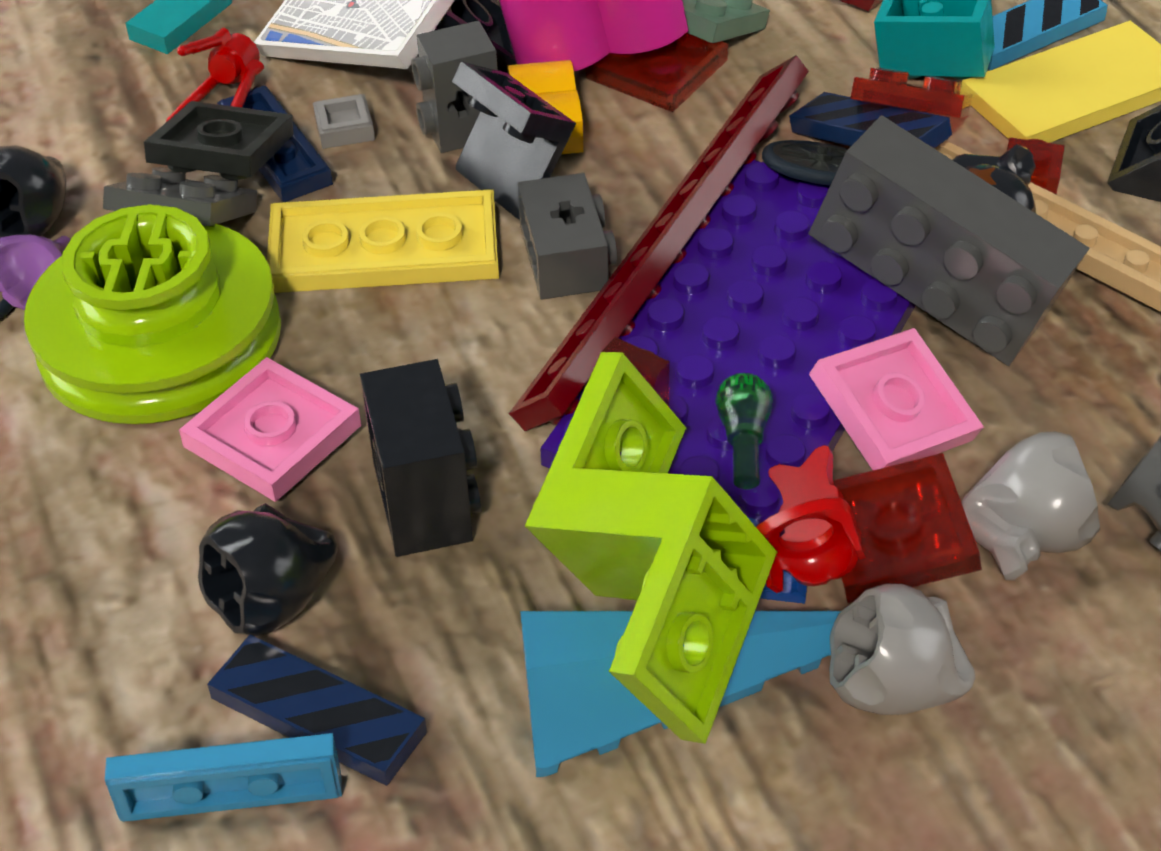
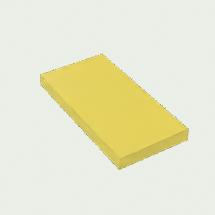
M1130 20L987 71L985 77H970L962 80L960 96L1014 145L1018 144L1032 150L1160 102L1161 44Z
M494 190L273 203L270 206L267 262L273 279L274 293L499 279Z

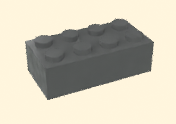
M882 115L846 151L808 233L1007 366L1011 365L1041 325L1090 249Z

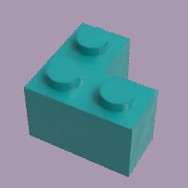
M883 0L874 21L881 76H901L907 79L921 76H946L963 80L970 77H985L995 48L991 0Z

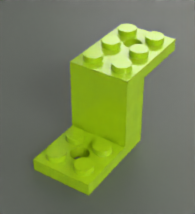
M601 352L538 497L533 504L525 527L595 596L637 600L626 630L617 643L615 657L609 672L681 740L706 744L777 551L713 476L668 474L686 430L685 425L623 352Z

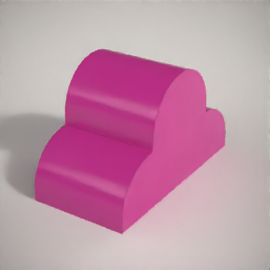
M499 0L517 64L571 60L573 71L575 72L593 65L609 53L635 54L661 48L679 39L689 31L682 0Z

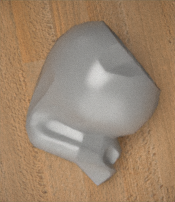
M1056 431L1038 433L1021 440L1009 449L962 499L958 505L956 518L957 524L963 533L992 553L1005 580L1015 581L1016 578L1028 570L1027 565L1030 561L1038 560L1041 552L1059 554L1076 551L1090 543L1100 530L1095 493L1075 441L1071 435Z
M884 584L865 590L853 603L839 613L830 633V684L843 702L856 709L879 715H905L952 702L969 692L973 686L975 671L953 630L946 600L937 597H926L921 590L904 584Z

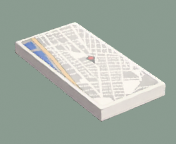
M285 0L254 43L259 53L264 57L408 69L411 65V60L418 55L417 34L434 31L455 0Z

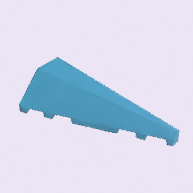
M520 611L536 777H546L557 773L561 762L591 750L597 749L599 755L617 749L621 738L660 723L663 729L668 728L609 672L615 657L617 643L624 634L633 611ZM755 611L719 707L762 691L765 681L794 669H798L802 675L819 668L822 658L831 655L830 633L841 611Z

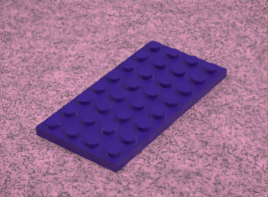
M753 160L751 163L741 166L731 180L734 185L733 190L729 195L720 196L708 213L711 218L709 224L703 229H696L686 243L684 249L687 254L684 259L679 263L671 264L661 278L659 284L662 289L659 294L653 299H646L633 318L636 324L629 335L620 336L609 352H623L686 427L668 474L713 476L743 513L760 524L770 516L778 513L783 504L780 490L769 477V469L778 464L800 467L816 448L823 445L828 446L832 452L845 430L809 376L817 361L900 333L916 305L808 234L830 186L805 182L785 176L772 170L764 162ZM739 373H745L748 376L749 382V375L754 374L760 379L761 384L763 380L769 386L773 403L771 405L769 397L765 394L768 410L764 413L761 403L757 400V416L750 417L749 408L745 401L743 418H739L735 415V402L733 401L728 416L723 414L725 397L721 400L719 409L716 407L718 398L716 394L719 395L720 391L717 393L718 388L721 387L722 383L724 384L725 379L734 375L735 382V377ZM743 375L739 377L738 385L731 386V377L726 381L724 390L719 396L720 398L727 391L728 386L729 394L726 411L731 397L735 395L738 399L740 415L742 398L747 396L754 415L753 395L758 394L764 402L760 391L763 386H759L758 379L754 375L753 385L746 384ZM584 388L581 390V392H580L579 395L577 396V397L579 398V400H580L581 397H582V394H583V392H584ZM574 412L561 418L541 446L542 466L551 467ZM785 530L780 533L779 537L785 533Z

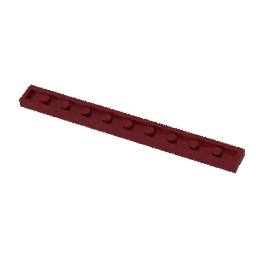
M797 55L759 76L509 412V415L524 431L548 421L552 425H557L564 415L572 414L576 410L580 401L577 395L589 381L600 353L608 352L620 336H626L631 333L636 325L632 319L636 312L641 308L646 299H653L659 294L662 289L658 283L661 277L666 273L671 264L679 263L684 259L687 254L683 248L696 229H703L709 224L711 220L707 214L720 196L730 194L734 188L731 182L732 178L743 164H749L756 158L757 153L753 149L778 127V122L775 120L778 114L786 110L798 99L800 94L796 89L809 70Z

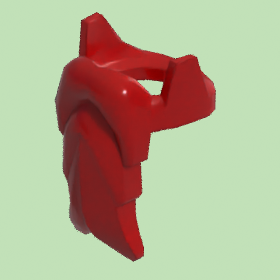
M826 445L816 448L800 467L778 464L769 469V477L780 490L783 504L778 513L770 516L756 527L777 551L766 580L767 587L776 593L783 591V570L793 576L798 583L812 587L825 585L831 580L840 579L849 574L857 565L858 558L862 560L866 556L861 540V531L857 525L854 512L849 503L844 500L843 494L833 483V454L831 449ZM785 530V533L779 537L780 533Z

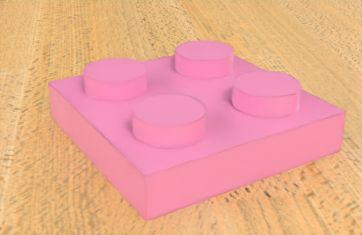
M915 328L819 359L809 373V376L877 477L971 442L984 428Z
M266 357L181 427L179 432L184 448L276 502L361 427L359 408Z

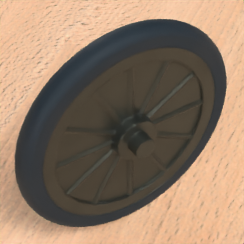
M784 140L765 146L762 151V159L769 168L785 176L805 182L830 186L848 149L812 141Z

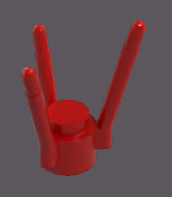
M221 28L212 36L179 46L177 53L180 56L195 54L213 48L208 57V70L211 75L167 117L166 122L189 102H200L219 83L235 84L240 82L230 106L243 108L255 77L264 70L263 63L259 61V50L256 44L244 34H230L228 29Z

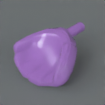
M31 234L1 237L0 292H2V297L13 307L25 310L26 302L33 286L44 271L62 256V252L70 242V238L61 236L52 241L51 239Z

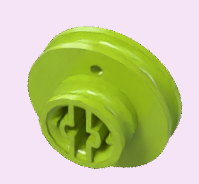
M149 204L121 208L95 218L75 233L64 249L62 256L44 271L33 286L24 310V327L29 344L36 357V363L42 380L51 394L63 405L79 414L105 422L147 424L170 421L201 412L266 357L270 359L280 337L281 315L274 293V284L269 264L254 243L228 227L219 224L204 226L197 217L176 207Z

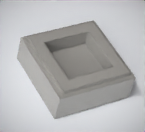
M365 94L313 102L322 149L375 140L373 123Z

